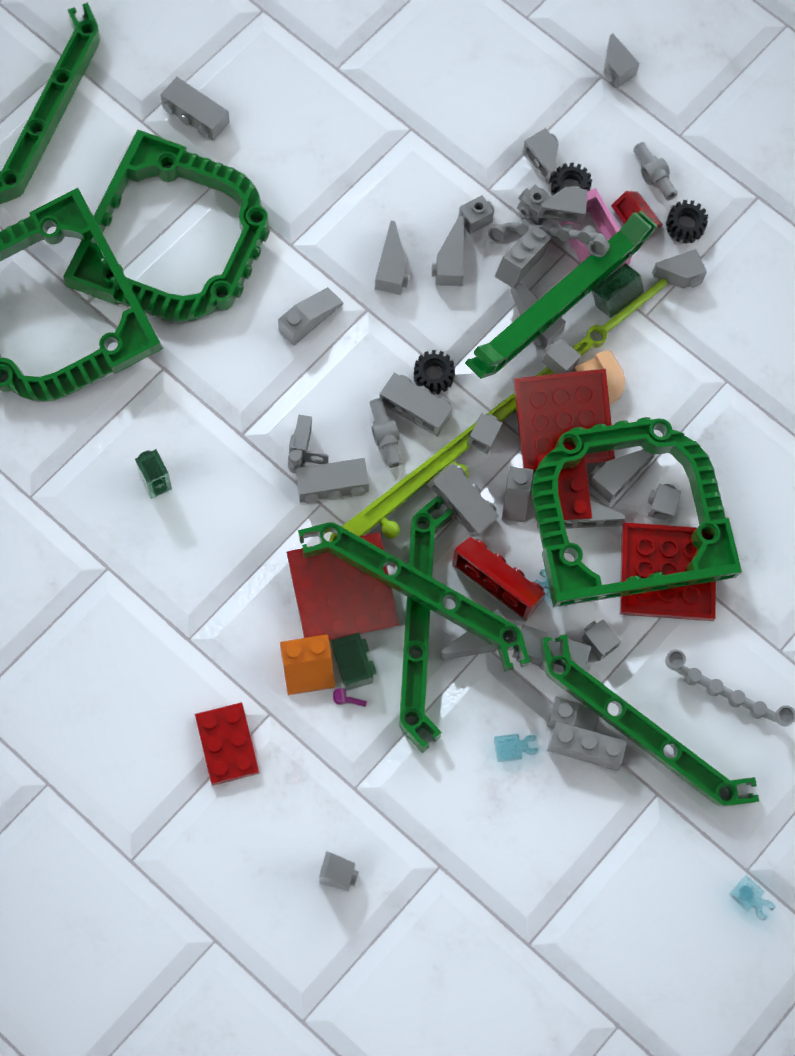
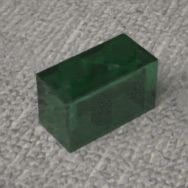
M626 263L592 289L596 307L609 318H612L644 292L641 275Z
M157 449L144 451L138 458H135L139 476L151 499L172 490L169 473Z
M358 632L331 640V647L346 691L373 683V675L377 673L373 660L368 661L366 655L369 652L366 639H361Z

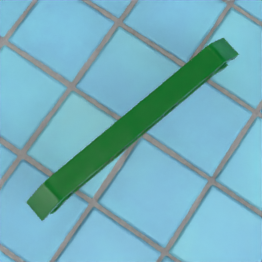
M88 3L82 4L84 12L82 17L84 20L81 22L76 18V8L68 9L70 23L74 31L2 171H0V204L14 200L24 193L100 44L98 24Z
M639 211L638 214L636 212L633 213L622 228L608 240L609 250L604 256L596 257L591 254L487 344L477 346L473 352L476 357L468 358L465 364L480 379L496 374L633 256L658 225L642 211Z
M438 496L413 516L410 532L409 565L431 578L433 571L434 535L449 523L453 516V511L447 508L442 516L436 520L433 519L430 514L435 509L438 511L443 504V501ZM424 522L429 527L427 529H420L417 524ZM407 597L399 725L403 733L421 753H424L429 748L427 741L423 742L417 732L422 727L425 728L432 735L435 742L440 739L442 733L425 714L430 609ZM418 650L422 656L415 659L409 655V652ZM408 716H415L418 719V723L416 725H409L405 719Z
M332 522L298 530L300 544L304 543V538L318 536L320 544L308 548L306 544L302 545L304 558L329 552L498 648L504 672L514 669L513 662L510 663L508 650L517 649L521 659V667L528 666L530 663L522 632L515 624L338 524ZM332 532L336 534L337 539L329 542L325 540L324 535ZM387 565L393 566L396 573L386 575L383 568ZM445 599L453 600L455 608H445L443 601ZM508 632L513 634L515 642H505L503 634Z
M567 634L555 638V642H560L561 656H551L548 642L552 641V637H544L540 640L544 671L549 679L718 806L759 802V796L753 795V793H748V798L738 797L737 786L746 783V785L756 787L755 777L729 780L573 662L570 658ZM558 661L563 665L564 669L561 674L553 671V662ZM610 703L618 706L619 712L616 716H612L608 712V705ZM666 745L671 746L674 750L672 758L664 755L663 749ZM722 787L727 788L729 791V798L726 801L720 797Z

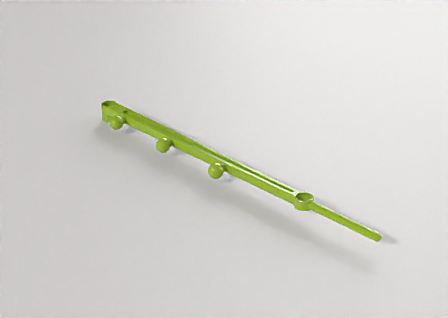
M659 280L603 326H591L586 336L572 348L582 357L592 348L601 347L607 339V333L665 288L668 284L667 280ZM592 332H599L602 340L594 341L590 334ZM546 367L536 376L551 375L555 373L550 368ZM515 392L487 414L495 416L499 422L507 419L516 411ZM477 421L341 527L357 536H363L380 524L384 537L387 539L396 538L400 533V527L398 523L389 521L386 517L422 489L447 465L451 463L459 465L465 471V477L468 478L469 470L467 466L458 464L456 460L471 448V446L467 445V442ZM331 534L329 542L337 539L336 534Z

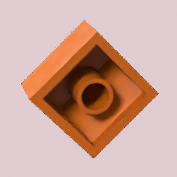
M328 634L280 642L288 695L335 688Z

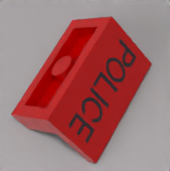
M625 191L611 205L624 224L633 213L636 212L638 214L639 211H642L658 225L657 228L663 225L638 191Z

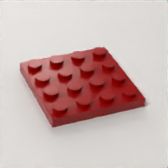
M606 368L513 379L523 468L536 470L538 467V455L548 454L555 449L561 435L573 428L583 427V429H590L597 424L612 425ZM563 444L567 450H573L571 444ZM614 450L585 454L586 464L607 462L615 459Z
M623 522L620 582H624L632 576H640L641 579L649 578L650 574L663 572L664 575L686 572V567L693 559L697 550L692 543V534L697 527ZM701 532L704 539L710 540L708 533ZM716 581L620 597L619 615L714 621L716 619Z
M380 532L359 536L384 550ZM303 548L286 551L304 638L328 634V639L334 640L399 626L391 587L329 552L304 558ZM385 566L383 571L386 575H389L388 568Z

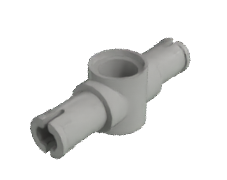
M644 142L638 143L633 151L642 163L641 174L644 181L648 185L653 183L655 187H658L667 201L674 199L678 192L669 180L670 170L667 162L663 158L657 159L656 156H653Z
M382 398L371 400L369 404L375 420L372 426L375 443L377 446L380 445L381 449H384L390 468L402 464L397 448L400 437L396 422L387 416Z

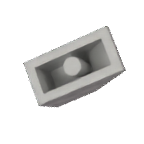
M612 33L607 44L603 73L607 81L612 82L618 88L637 75L640 63Z
M545 128L525 140L523 153L549 184L552 182L559 143L556 136L550 134Z
M578 186L564 187L541 204L537 217L581 224L586 215L588 190L581 189Z
M696 249L656 262L652 271L655 278L660 280L666 279L668 283L682 289L689 286L691 288L702 284L707 273Z
M510 466L502 519L525 522L533 476L532 469Z
M555 697L547 726L553 728L557 721L596 732L599 716L578 702Z
M326 851L319 875L320 884L349 891L350 885L355 886L359 871L354 870V862Z

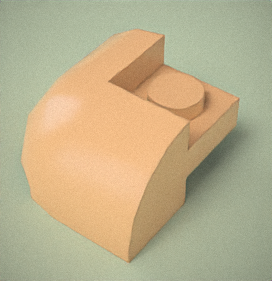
M603 351L595 354L593 359L575 366L573 371L606 368L609 403L612 404L621 398L625 390L626 380L624 372L613 352Z

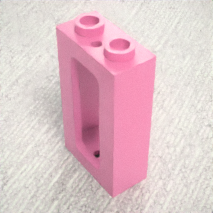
M597 189L588 191L586 211L589 212L600 233L606 236L608 241L620 229ZM557 220V221L559 222L561 228H562V226H563L564 224H566V223H570V224L573 225L572 222H565V221H559V220ZM569 239L571 246L582 263L590 256L589 251L579 239ZM632 256L618 270L626 268L630 264Z

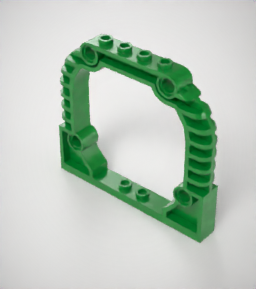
M137 129L94 214L100 230L103 233L105 227L110 226L113 218L112 213L115 208H119L122 200L121 195L129 179L139 182L150 177L159 176L165 182H172L178 177H182L224 192L234 198L241 206L239 213L241 235L223 273L208 279L200 293L185 296L170 294L126 277L143 311L162 320L178 323L183 321L191 322L205 315L212 314L216 309L221 311L230 309L236 297L240 298L244 289L242 284L245 278L249 279L253 269L251 265L254 260H258L261 253L260 246L263 241H267L270 229H268V213L261 207V199L255 185L244 173L235 170L233 167L211 161L209 158L200 157L195 153L192 154L187 152L185 146ZM257 219L261 220V222L255 223L253 221ZM95 238L88 241L81 240L63 276L66 287L114 305L118 302L130 307L121 288L116 290L112 280L109 279L114 274L111 269L106 271L100 259L103 255ZM219 294H226V295H227L226 297H223V298L218 297Z
M78 187L29 212V217L0 231V261L42 240L55 245L63 241L64 237H73L84 241L95 238L104 255L100 259L106 271L111 269L114 274L111 280L116 290L121 288L131 307L122 313L121 321L115 333L109 332L101 337L98 350L55 373L41 377L24 376L23 372L12 360L2 358L0 354V377L3 374H8V379L5 382H0V391H13L23 398L37 402L55 401L81 390L112 372L116 374L163 349ZM50 227H56L55 232L47 234ZM113 342L118 343L115 350H107L109 344Z
M644 417L638 419L637 422L631 423L623 420L610 426L597 424L590 429H583V427L573 428L561 435L555 449L549 452L537 467L532 480L531 494L543 548L542 558L553 608L733 579L742 573L730 520L725 517L721 494L710 457L696 441L688 438L680 431L672 430V426L667 420ZM654 430H659L663 436H657ZM563 444H571L573 450H567ZM641 446L651 454H671L683 466L689 479L699 521L698 528L692 534V543L697 550L693 559L686 567L687 571L664 575L663 572L650 574L649 578L642 579L640 576H632L624 582L602 585L600 576L581 562L583 558L582 549L577 544L570 543L568 540L558 496V476L561 469L577 466L585 454ZM701 532L708 533L710 540L704 539ZM564 554H571L574 557V561H567Z

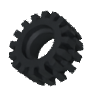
M570 162L569 167L567 163L563 164L562 168L559 166L553 174L551 193L554 192L556 194L565 187L563 181L566 179L576 180L581 189L590 191L592 184L590 172L587 173L586 167L581 169V164L574 167L573 162Z
M683 200L682 204L679 201L675 206L671 207L666 221V230L671 232L670 236L672 238L677 236V242L683 239V243L687 244L689 239L690 243H693L695 239L698 241L701 235L703 236L708 224V214H705V208L700 210L701 204L698 203L695 206V201L691 200L690 204H688L687 200ZM688 216L695 221V225L693 227H685L679 223V218Z
M432 350V354L426 351L424 356L420 355L418 361L416 360L414 382L417 381L416 385L419 387H426L432 395L433 391H436L437 395L441 394V390L446 392L454 381V361H450L448 354L443 356V351H440L439 354H436V350ZM429 366H438L442 369L443 375L439 379H431L426 375L425 371Z

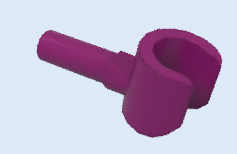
M337 688L333 692V701L338 705L351 703L366 707L367 701L347 697V692L344 688Z

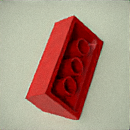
M470 536L457 546L454 551L452 565L527 621L545 598L546 593L543 587L537 582H530L526 579L525 574L520 569L509 566L500 554H493L489 551L487 545L480 539L475 540Z

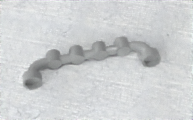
M525 218L521 223L495 224L488 231L490 241L500 244L507 237V232L517 231L523 236L534 225L550 236L559 237L562 241H568L570 238L579 239L583 244H588L592 241L589 245V250L596 257L604 256L609 250L606 236L597 233L589 225L585 226L581 231L575 230V227L570 223L564 224L562 228H557L553 222L548 220L540 226L535 225L532 219Z
M674 649L667 654L665 658L666 666L684 676L685 681L689 685H696L698 683L707 688L709 695L718 696L720 694L726 697L732 707L743 706L750 710V714L754 718L758 719L763 716L784 727L790 726L795 721V710L791 706H781L774 712L768 709L764 702H755L745 697L744 692L741 690L733 691L725 687L721 680H711L703 676L698 668L690 669L684 666L686 656L681 650Z

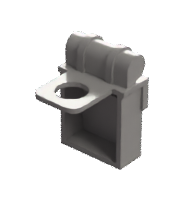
M298 414L296 429L291 436L289 444L288 468L292 473H295V468H301L302 463H305V461L317 464H327L329 462V455L308 451L312 430L311 416ZM311 456H318V457H321V458H323V459H322V460H317V459H313Z

